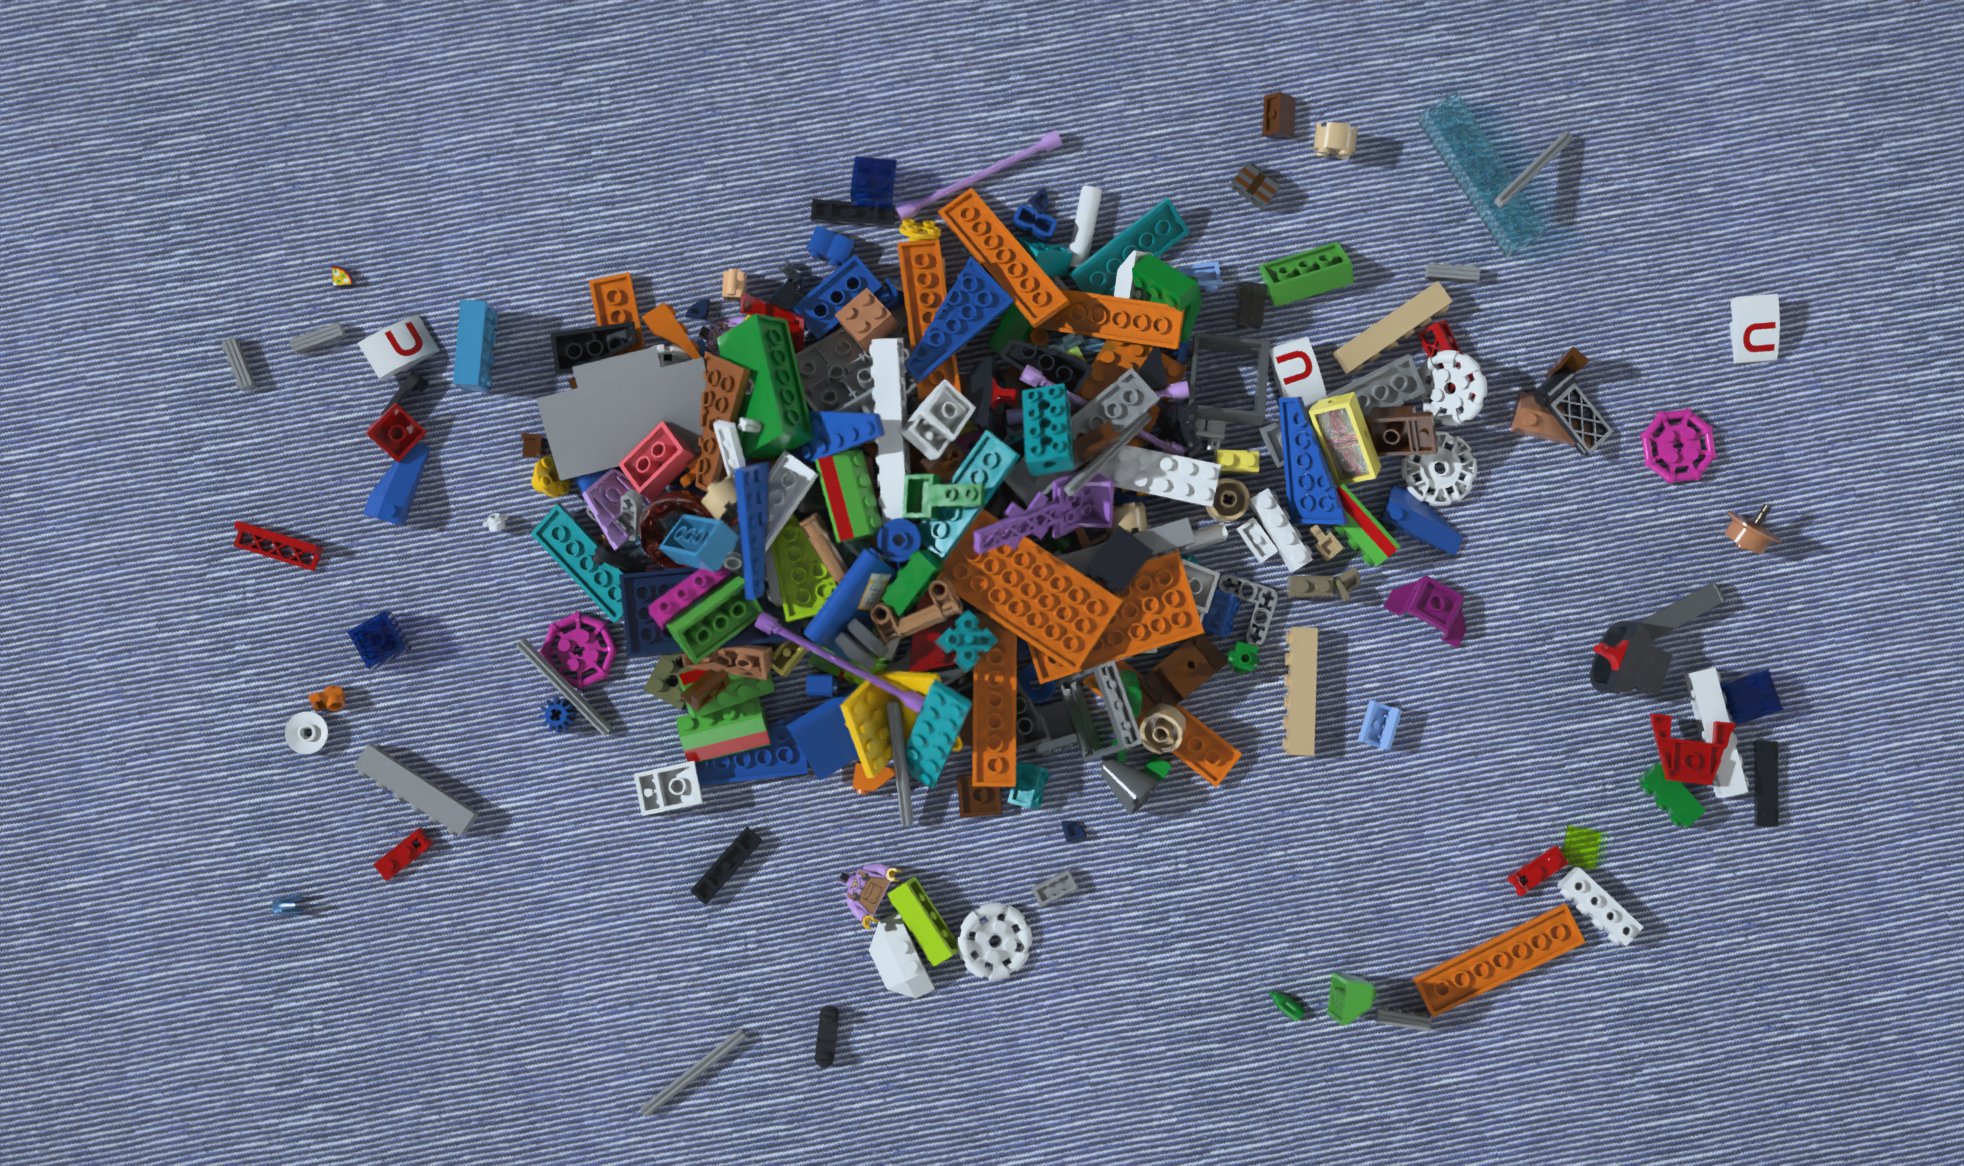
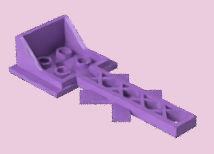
M1081 470L1053 480L1052 501L1047 502L1049 498L1038 492L1026 511L1012 502L1004 513L1010 518L974 531V551L982 554L1004 544L1015 550L1024 536L1033 533L1042 539L1048 530V526L1053 525L1052 537L1055 539L1071 533L1082 526L1110 528L1113 523L1114 481L1097 473L1074 496H1068L1064 491V487ZM990 535L986 542L983 543V537Z

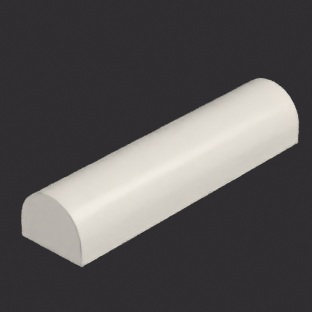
M1083 186L1081 189L1069 248L1073 252L1069 266L1070 270L1076 269L1089 258L1102 190L1099 188Z
M1222 522L1192 531L1196 542L1191 545V549L1179 552V554L1226 541L1228 532L1225 524ZM1175 549V550H1172V551H1170V552L1173 553V552H1176V551H1179V550H1178V549ZM1158 555L1152 556L1150 559L1157 558Z

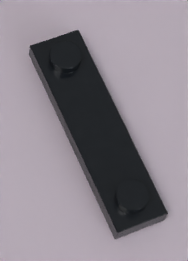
M812 199L811 221L894 227L895 205Z
M1754 741V826L1778 827V741Z
M747 826L694 885L690 892L707 905L760 845L763 839Z

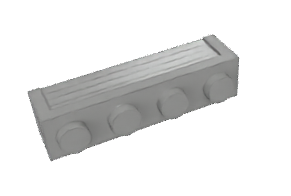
M1430 262L1425 267V279L1477 283L1480 280V267H1476V265L1463 266V264L1450 265V263L1440 265L1437 262Z
M333 322L328 327H319L316 331L305 332V335L293 336V339L289 340L292 351L295 354H300L346 338V334L342 324Z
M231 337L222 341V350L227 354L228 358L226 360L232 367L231 373L236 377L238 389L245 392L257 387L239 340Z
M1380 1006V1008H1376L1374 1021L1381 1024L1430 1032L1432 1018L1428 1017V1014L1425 1013L1417 1015L1413 1011L1405 1013L1401 1009L1394 1008V1010H1388V1007Z

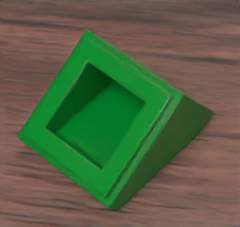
M1153 754L1142 773L1161 784L1172 765Z

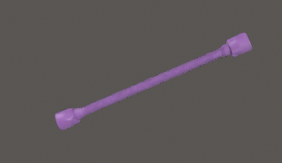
M762 612L755 623L756 628L768 634L773 632L776 635L785 636L790 641L792 640V642L800 646L802 645L807 650L809 649V651L817 655L819 654V656L824 659L826 658V660L834 664L836 663V665L843 667V669L851 673L853 672V674L861 678L863 677V679L868 682L870 681V683L878 687L880 686V688L885 689V691L887 690V692L890 691L893 695L901 698L900 700L905 702V706L920 713L926 699L925 696L913 690L911 692L902 691V689L894 685L892 686L887 681L885 682V680L877 676L875 677L870 672H865L862 668H858V666L850 662L848 663V661L843 660V658L841 659V657L833 653L831 654L828 650L826 651V649L816 644L814 645L809 640H804V638L799 635L797 636L792 631H787L781 624L777 623L778 619L765 612Z

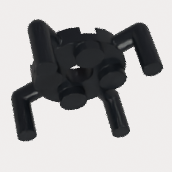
M1161 397L1160 401L1155 404L1160 408L1156 424L1163 430L1157 438L1165 441L1169 437L1171 441L1177 444L1190 441L1193 446L1184 453V456L1192 458L1204 447L1203 442L1196 436L1198 427L1196 428L1195 425L1197 419L1194 412L1198 409V404L1192 402L1186 406L1182 403L1179 405L1174 402L1166 403ZM1151 443L1147 445L1148 449L1152 451L1157 448L1156 445Z

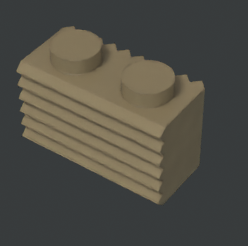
M1290 576L1287 578V597L1289 599L1330 598L1334 595L1333 576Z

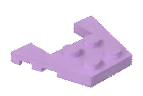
M612 468L586 489L583 497L611 546L616 551L630 538V535L615 522L621 517V497L630 489L637 490L625 474ZM641 495L643 503L656 515L671 502L665 496L664 498L657 496L652 500Z

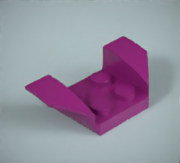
M1427 575L1416 582L1393 589L1383 607L1399 617L1406 611L1444 632L1441 640L1455 648L1459 647L1467 631L1462 612L1464 596Z

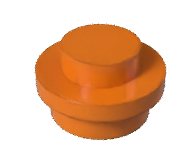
M1034 328L1029 333L1028 341L1031 344L1045 347L1049 342V334L1045 329Z

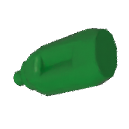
M1273 990L1269 991V995H1272L1273 1001L1280 1011L1297 1022L1302 1018L1305 1010L1300 1004L1288 995L1274 993Z

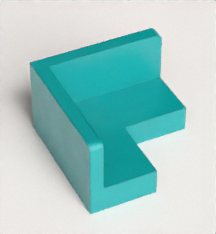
M1016 237V240L1047 276H1067L1073 252L1062 245H1045L1034 237Z

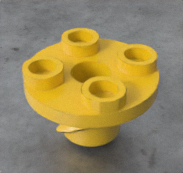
M903 219V223L899 228V232L908 236L909 241L937 239L941 236V229L935 226L936 223L929 220L917 223L912 219Z
M546 456L536 462L531 483L537 492L544 493L552 498L561 497L569 492L570 478L560 481L553 457Z

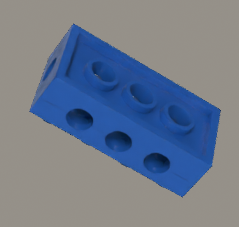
M855 254L792 306L791 310L793 313L805 317L804 327L818 342L841 327V324L835 317L839 310L864 289L868 288L873 295H876L883 290V286ZM851 283L859 284L856 289L848 288ZM836 296L843 298L839 303H834L832 300ZM821 309L827 311L824 316L816 315V313Z

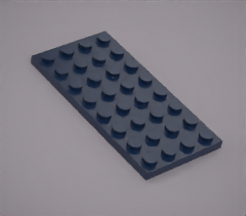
M689 567L619 574L628 660L685 654L669 629L666 627L662 630L649 614V605L691 576L699 568ZM764 577L765 588L763 596L757 598L763 612L778 619L777 623L781 624L787 631L790 630V632L792 631L797 636H801L799 620L786 622L783 606L776 607L772 601H769L767 596L769 583ZM755 620L719 648L789 643L792 640L790 641L780 634L776 635L773 632L768 634L756 628L755 623L757 620Z

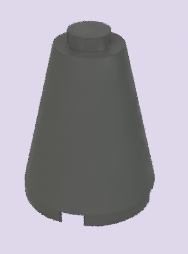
M1107 757L1099 766L1101 768L1099 773L1130 815L1133 812H1137L1150 798L1149 791L1155 792L1159 785V782L1122 761H1117L1114 757L1111 759Z

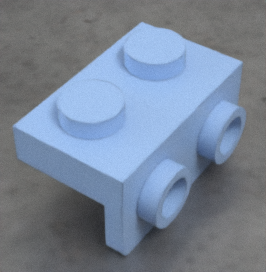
M1219 262L1176 267V270L1184 275L1197 277L1200 290L1215 292L1223 284L1220 278Z
M1370 700L1358 741L1377 748L1390 750L1394 742L1402 710Z

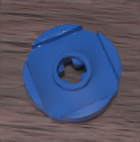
M895 518L884 524L878 533L877 540L880 550L888 559L902 562L908 560L913 552L920 549L922 537L915 523L905 518ZM898 534H902V537L905 538V542H902L901 546H898V542L894 541V537H898Z

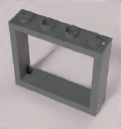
M1195 332L1193 341L1189 342L1188 352L1191 353V359H1187L1186 371H1190L1189 377H1186L1185 380L1188 383L1189 398H1185L1183 404L1188 406L1195 402L1199 349L1258 355L1254 412L1198 405V409L1194 414L1199 419L1262 426L1266 408L1270 341Z
M1114 660L1057 681L1074 733H1076L1084 762L1143 743ZM1094 674L1119 743L1103 749L1079 680Z

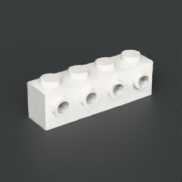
M1269 488L1250 498L1249 506L1292 573L1312 561L1311 556L1313 554L1308 545H1303L1300 540L1302 536L1296 527H1292L1288 521L1290 516L1287 511L1281 509L1278 505L1279 499L1274 491L1270 492Z
M1573 867L1557 884L1561 889L1560 893L1567 900L1570 901L1572 899L1577 904V910L1586 916L1588 914L1593 919L1591 921L1593 925L1602 931L1604 929L1609 934L1607 937L1615 945L1627 946L1644 928L1581 868Z

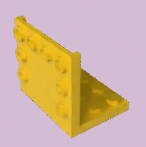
M876 670L873 673L875 677L877 676L885 680V682L887 681L892 686L894 685L902 689V691L911 692L913 690L925 697L935 680L941 682L939 674ZM866 680L840 706L866 777L874 778L893 758L887 703L889 701H899L905 747L919 713L905 706V702L900 700L901 698L897 697V695L895 696L890 691L887 692V690L885 691L880 686L878 687ZM959 735L952 751L959 752L963 747Z

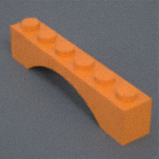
M663 302L642 316V319L653 335L662 337L680 346L692 360L701 358L698 353L700 351L698 344L695 340L690 341L686 335L688 333L687 328L682 322L678 323L674 317L677 314L670 304L666 305Z

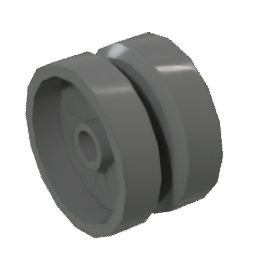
M854 618L847 626L848 630L856 637L852 639L846 633L841 632L834 641L844 649L843 652L857 665L860 664L870 672L876 666V660L868 653L872 651L876 656L883 658L889 649Z

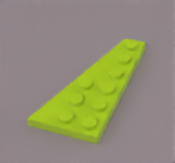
M793 512L771 544L785 618L788 623L816 616L837 587V584L833 581Z

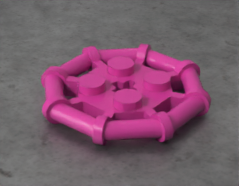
M1690 408L1657 412L1656 417L1644 433L1640 434L1645 467L1651 468L1669 484L1679 481L1700 480L1701 475L1718 455L1715 451L1713 426L1708 425L1695 415ZM1682 418L1680 425L1670 426L1667 421ZM1688 420L1701 429V431L1696 433L1693 428L1688 427ZM1661 424L1663 427L1662 433L1658 437L1653 436ZM1703 434L1705 437L1706 451L1701 450L1699 437ZM1677 441L1683 445L1681 452H1678V449L1673 447ZM1651 442H1654L1656 446L1657 456L1653 457ZM1699 455L1704 456V459L1695 468L1692 463ZM1661 460L1666 462L1667 466H1669V470L1667 471L1656 461ZM1686 467L1689 472L1675 474V469Z
M575 611V614L560 621L551 622L539 653L556 670L557 668L550 654H557L562 664L557 671L574 688L582 691L583 688L609 677V672L619 647L616 646L606 620L601 621L582 614L581 611ZM576 622V629L566 634L560 630ZM582 623L596 627V630L593 633L583 630ZM557 633L561 637L557 650H550ZM600 633H602L608 647L601 646L597 638ZM577 645L585 648L581 657L578 654H574ZM602 652H608L601 668L598 665V660ZM593 668L598 671L583 679L584 672ZM566 669L577 672V679L562 673Z

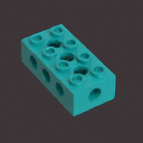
M1065 384L1023 390L1025 456L1031 475L1038 476L1073 470L1074 455L1070 397Z

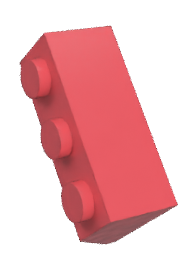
M662 421L618 465L639 494L654 500L697 456L688 443L668 424Z

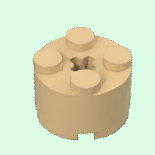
M1327 122L1326 127H1321V123L1316 124L1313 147L1316 156L1329 157V154L1337 155L1338 159H1349L1350 156L1355 154L1358 127L1355 126L1353 129H1350V124Z
M732 473L720 483L715 481L707 488L708 494L701 501L716 520L722 521L725 524L738 518L735 475Z
M1231 478L1220 479L1217 482L1212 507L1205 506L1206 510L1213 519L1220 523L1233 522L1246 512L1250 500L1249 491L1238 480ZM1224 496H1225L1226 498H1229V497L1231 498V501H1230L1229 504H1228V503L1225 504V503L1223 502V500L1225 499Z
M1131 502L1122 504L1123 506H1113L1112 527L1105 528L1107 538L1112 535L1119 525L1130 534L1148 530L1146 510L1143 502Z
M1164 703L1152 707L1146 713L1140 726L1143 745L1156 754L1173 752L1179 747L1184 736L1186 718L1178 709Z

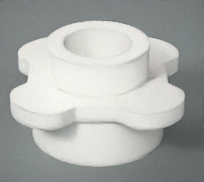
M499 513L491 514L488 516V520L483 522V526H488L490 531H499L506 526L505 520L508 517L507 515L500 516Z

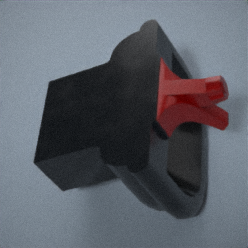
M988 356L984 361L976 363L971 373L959 374L961 394L976 407L967 421H972L981 433L984 434L988 430L999 438L1004 430L1006 404L1015 406L1017 404L1018 392L1017 389H1006L1001 369L992 357Z
M1625 620L1616 622L1604 633L1599 645L1594 646L1593 652L1596 655L1590 670V683L1595 690L1603 693H1626L1635 688L1645 694L1659 695L1673 655L1650 644L1651 635L1644 628L1643 622Z

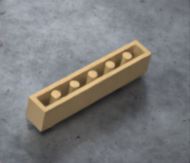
M1437 281L1340 347L1332 356L1346 375L1350 372L1356 374L1364 368L1362 364L1369 360L1372 363L1381 356L1380 352L1385 348L1387 351L1398 345L1397 340L1402 337L1407 339L1413 335L1416 327L1420 325L1423 328L1432 322V316L1435 314L1441 316L1448 311V305L1452 302V299L1439 281Z
M1291 627L1289 632H1286L1285 637L1286 644H1289V653H1285V665H1288V674L1284 676V686L1288 687L1287 695H1284V708H1287V716L1283 717V729H1286V738L1283 737L1282 749L1286 750V755L1314 756L1318 628Z

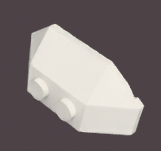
M1133 251L1118 268L1114 296L1150 301L1151 294L1143 288L1137 287L1133 283L1132 267L1150 252Z
M899 912L879 920L869 952L886 989L915 999L935 990Z

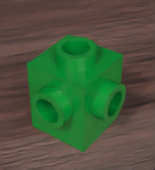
M1239 641L1235 642L1234 650L1230 649L1227 661L1230 662L1229 667L1234 668L1235 673L1246 675L1247 672H1253V668L1257 669L1260 657L1257 656L1259 647ZM1242 656L1245 657V662L1241 660Z

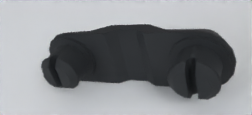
M411 372L381 415L395 403L400 406L404 396L409 394L414 387L420 392L425 390L423 385L428 386L429 382L422 377V373Z
M607 545L597 547L595 554L591 557L594 564L602 566L605 562L615 568L623 569L627 574L646 572V566L643 563L618 550L615 551Z
M832 1005L823 1007L819 1016L815 1062L821 1068L831 1066L834 1061L839 1012Z

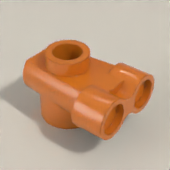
M330 685L322 692L308 695L315 712L323 710L325 707L330 711H336L345 705L344 700L346 696L341 686Z

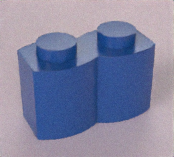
M1019 205L1013 217V226L1020 232L1032 234L1039 241L1051 242L1057 229V221L1049 215L1038 214L1030 206Z
M816 226L807 250L812 258L820 261L822 258L829 260L831 266L839 268L851 258L856 243L845 236Z
M807 674L806 694L808 697H834L835 693H839V680L835 679L833 674Z

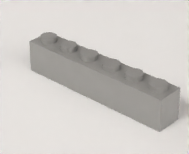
M368 744L354 764V767L359 769L358 773L367 779L369 777L376 780L375 784L383 790L388 788L394 792L393 796L402 802L408 801L412 804V809L419 813L425 812L429 815L428 819L437 825L442 823L448 827L446 831L454 836H458V834L460 836L466 835L479 815V812L374 744Z

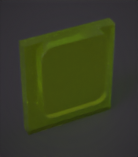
M1567 825L1562 854L1569 865L1595 870L1602 832Z

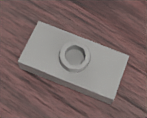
M1069 869L1031 887L1040 908L1079 889Z

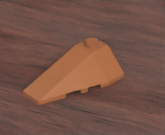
M1518 391L1510 432L1573 446L1576 444L1549 409L1535 402L1532 393ZM1556 405L1557 409L1562 414H1565V410ZM1571 420L1573 429L1578 430V422ZM1583 423L1584 432L1590 433V424ZM1584 437V443L1588 448L1591 446V439Z
M765 645L717 648L696 665L686 653L681 654L683 665L687 668L706 671L711 669L714 672H719L723 669L731 675L767 680L773 663L772 647Z

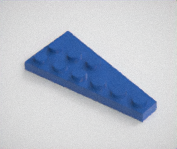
M971 256L935 314L930 326L926 329L921 341L917 344L905 364L906 371L918 383H921L1014 303L1009 294Z
M1280 397L1279 410L1287 505L1290 516L1289 522L1340 525L1349 523L1302 397Z
M808 410L814 438L789 453L805 465L815 463V460L818 458L838 454L885 435L880 413Z
M769 461L734 469L746 600H754L763 596L765 588L764 569L766 525L768 521Z
M802 710L768 725L772 745L695 763L699 785L809 774L808 761L786 726L803 716Z

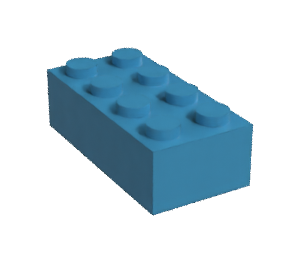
M460 301L453 384L463 391L488 392L489 387L492 386L490 368L494 365L492 346L496 344L494 325L498 323V313L486 301Z
M683 514L659 549L678 564L715 572L721 568L727 554L734 550L740 536L722 521Z

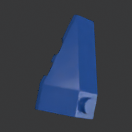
M417 443L399 463L394 461L370 493L363 514L404 527L431 447Z
M1393 484L1378 522L1455 556L1463 536L1424 501L1418 500L1409 490Z

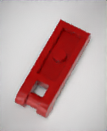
M422 827L415 830L410 836L373 864L385 881H389L434 845L433 841L425 836V831ZM418 840L421 846L417 848L413 843L414 841Z
M1554 845L1510 874L1506 879L1510 884L1514 885L1517 895L1522 896L1569 863L1559 848ZM1523 875L1528 880L1524 884L1520 880Z

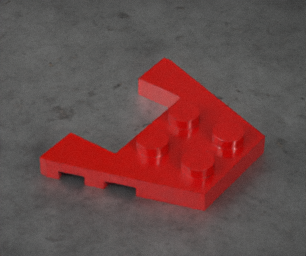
M741 294L740 314H761L787 319L795 354L804 350L805 317L749 294Z
M1650 714V721L1665 779L1667 781L1712 785L1721 763V757L1728 746L1730 735L1734 731L1736 723L1713 722L1712 743L1671 738L1672 716Z

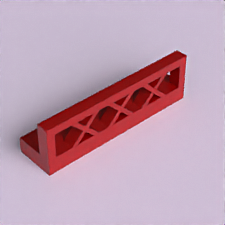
M1447 320L1436 322L1417 332L1428 358L1430 356L1434 357L1437 350H1455L1462 354ZM1431 330H1433L1436 337L1434 344L1429 343L1425 336ZM1457 362L1456 367L1461 368V363ZM1439 363V364H1438L1439 367H1440V366L1442 367V368H1440V369H1443V368H1444L1443 363ZM1472 373L1467 375L1470 382L1475 380ZM1449 382L1447 389L1450 393H1453L1456 386L1454 383ZM1472 393L1471 399L1475 398L1476 395Z
M236 520L234 529L239 531L233 546L316 571L323 547ZM245 532L252 534L255 540L254 543L248 546L241 544ZM269 539L275 548L265 552L260 543ZM291 546L295 555L284 558L280 549ZM307 552L314 553L311 566L304 564L300 556Z

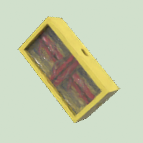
M1355 392L1315 401L1309 410V414L1335 485L1340 486L1343 483L1346 485L1376 478L1381 469V464Z

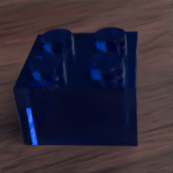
M855 156L850 190L851 205L892 209L897 177V160Z
M383 611L348 631L367 669L376 670L412 649L393 613L389 611Z
M1769 669L1758 670L1720 683V687L1726 695L1727 706L1733 722L1736 724L1746 723L1783 710Z

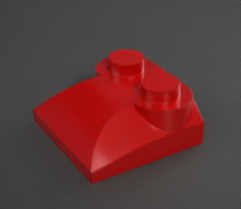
M395 403L376 422L369 426L365 434L386 454L399 463L427 431Z

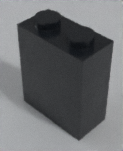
M1119 525L1087 565L1088 574L1097 581L1100 579L1107 584L1105 587L1112 593L1116 594L1118 592L1122 595L1153 555V550Z

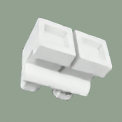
M1196 418L1195 425L1196 428L1198 427L1196 436L1199 439L1208 440L1207 451L1215 452L1219 450L1220 444L1224 440L1227 422ZM1187 441V448L1190 449L1193 444Z

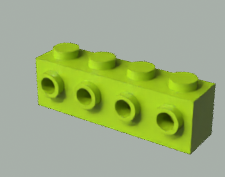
M915 876L887 894L892 905L896 907L903 922L908 926L915 941L919 943L926 958L933 967L958 952L957 940Z

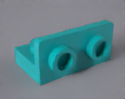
M1018 761L1016 767V787H1011L1007 802L1038 810L1043 802L1044 787L1049 780V769Z

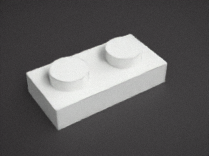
M1254 517L1236 529L1260 564L1278 552Z

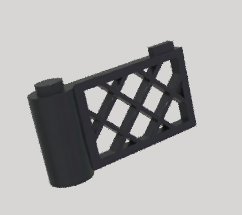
M1561 367L1534 391L1533 397L1535 402L1549 409L1576 443L1574 446L1581 455H1590L1613 433L1610 426L1575 384V375L1569 368ZM1571 391L1577 397V403L1570 401ZM1556 405H1564L1565 414H1562L1557 409ZM1570 406L1577 407V416L1571 415ZM1583 409L1589 412L1590 419L1583 418ZM1571 420L1578 422V430L1573 429ZM1583 423L1590 424V433L1584 432ZM1596 425L1600 426L1605 432L1603 435L1596 434ZM1584 437L1591 439V446L1589 448L1584 443Z

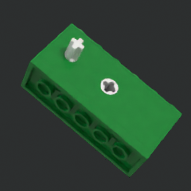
M754 314L718 337L717 342L720 356L751 370L735 423L743 457L776 460L784 450L790 452L813 439L814 433L787 319Z

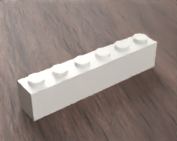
M1715 667L1684 674L1701 742L1712 743L1713 722L1732 723L1731 715L1727 712L1725 705L1727 703L1726 695L1720 687L1721 676ZM1733 732L1730 735L1728 746L1723 752L1721 763L1712 782L1716 798H1726L1748 792L1749 782L1742 770L1743 759L1738 754L1736 747L1738 740Z

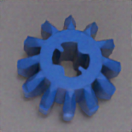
M554 697V704L551 700H547L548 708L541 706V710L545 711V714L539 715V718H546L542 726L549 725V732H553L556 728V732L561 733L562 727L568 731L570 728L567 723H575L573 719H570V716H576L577 714L576 712L569 711L574 705H567L568 700L566 698H563L560 702L559 697ZM555 711L562 712L560 714L561 719H554L556 716Z

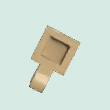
M1317 524L1307 530L1318 541L1313 546L1326 562L1344 548L1331 532L1325 535Z

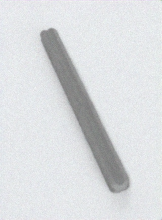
M1568 131L1561 134L1495 198V204L1500 208L1506 205L1573 140V135H1570Z
M1149 412L1143 414L1121 433L1120 442L1100 452L1064 487V491L1068 496H1074L1151 421L1152 417L1149 415Z
M525 638L516 645L528 660L602 735L605 736L612 730V726Z
M889 701L887 703L900 818L901 824L908 826L913 824L914 819L899 701Z
M742 1029L737 1030L640 1108L641 1113L645 1117L650 1116L743 1042L747 1038Z

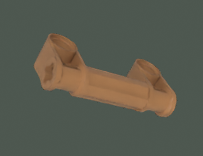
M817 511L801 520L799 524L830 573L833 581L838 585L851 566L847 567L826 531V524Z
M946 577L937 578L929 586V593L934 605L900 619L884 601L876 605L871 611V618L878 630L882 643L888 645L889 641L899 637L904 638L945 621L947 617L956 613L962 614L964 612L963 606L951 581ZM936 584L944 585L945 593L938 592ZM879 608L886 610L887 617L880 616Z

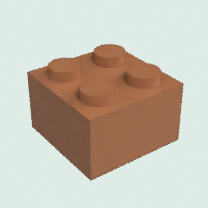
M868 288L864 289L835 314L841 326L866 353L870 350L872 339H884L899 326L893 315Z

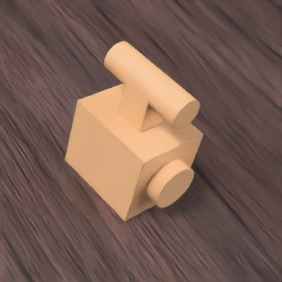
M729 269V272L724 271L722 291L724 301L741 302V294L746 293L747 276L742 270Z

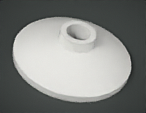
M301 712L294 715L287 723L285 738L290 748L301 754H312L319 751L325 745L328 738V726L320 715L314 712ZM308 729L312 730V735L310 737L306 735V731Z

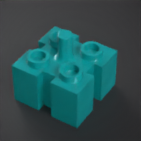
M966 610L953 623L957 627L954 631L948 628L935 641L946 654L952 651L957 656L953 661L964 672H967L980 659L977 656L979 652L985 654L998 641L987 628L982 631L977 626L980 621L969 610Z

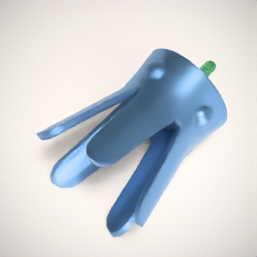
M295 894L286 898H274L272 906H269V908H272L275 915L290 914L299 916L296 913H301L304 909L296 907L294 902L301 901L303 897Z

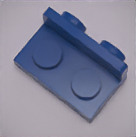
M1215 589L1208 613L1204 614L1202 620L1203 630L1227 638L1228 634L1233 630V619L1240 609V599L1233 594Z

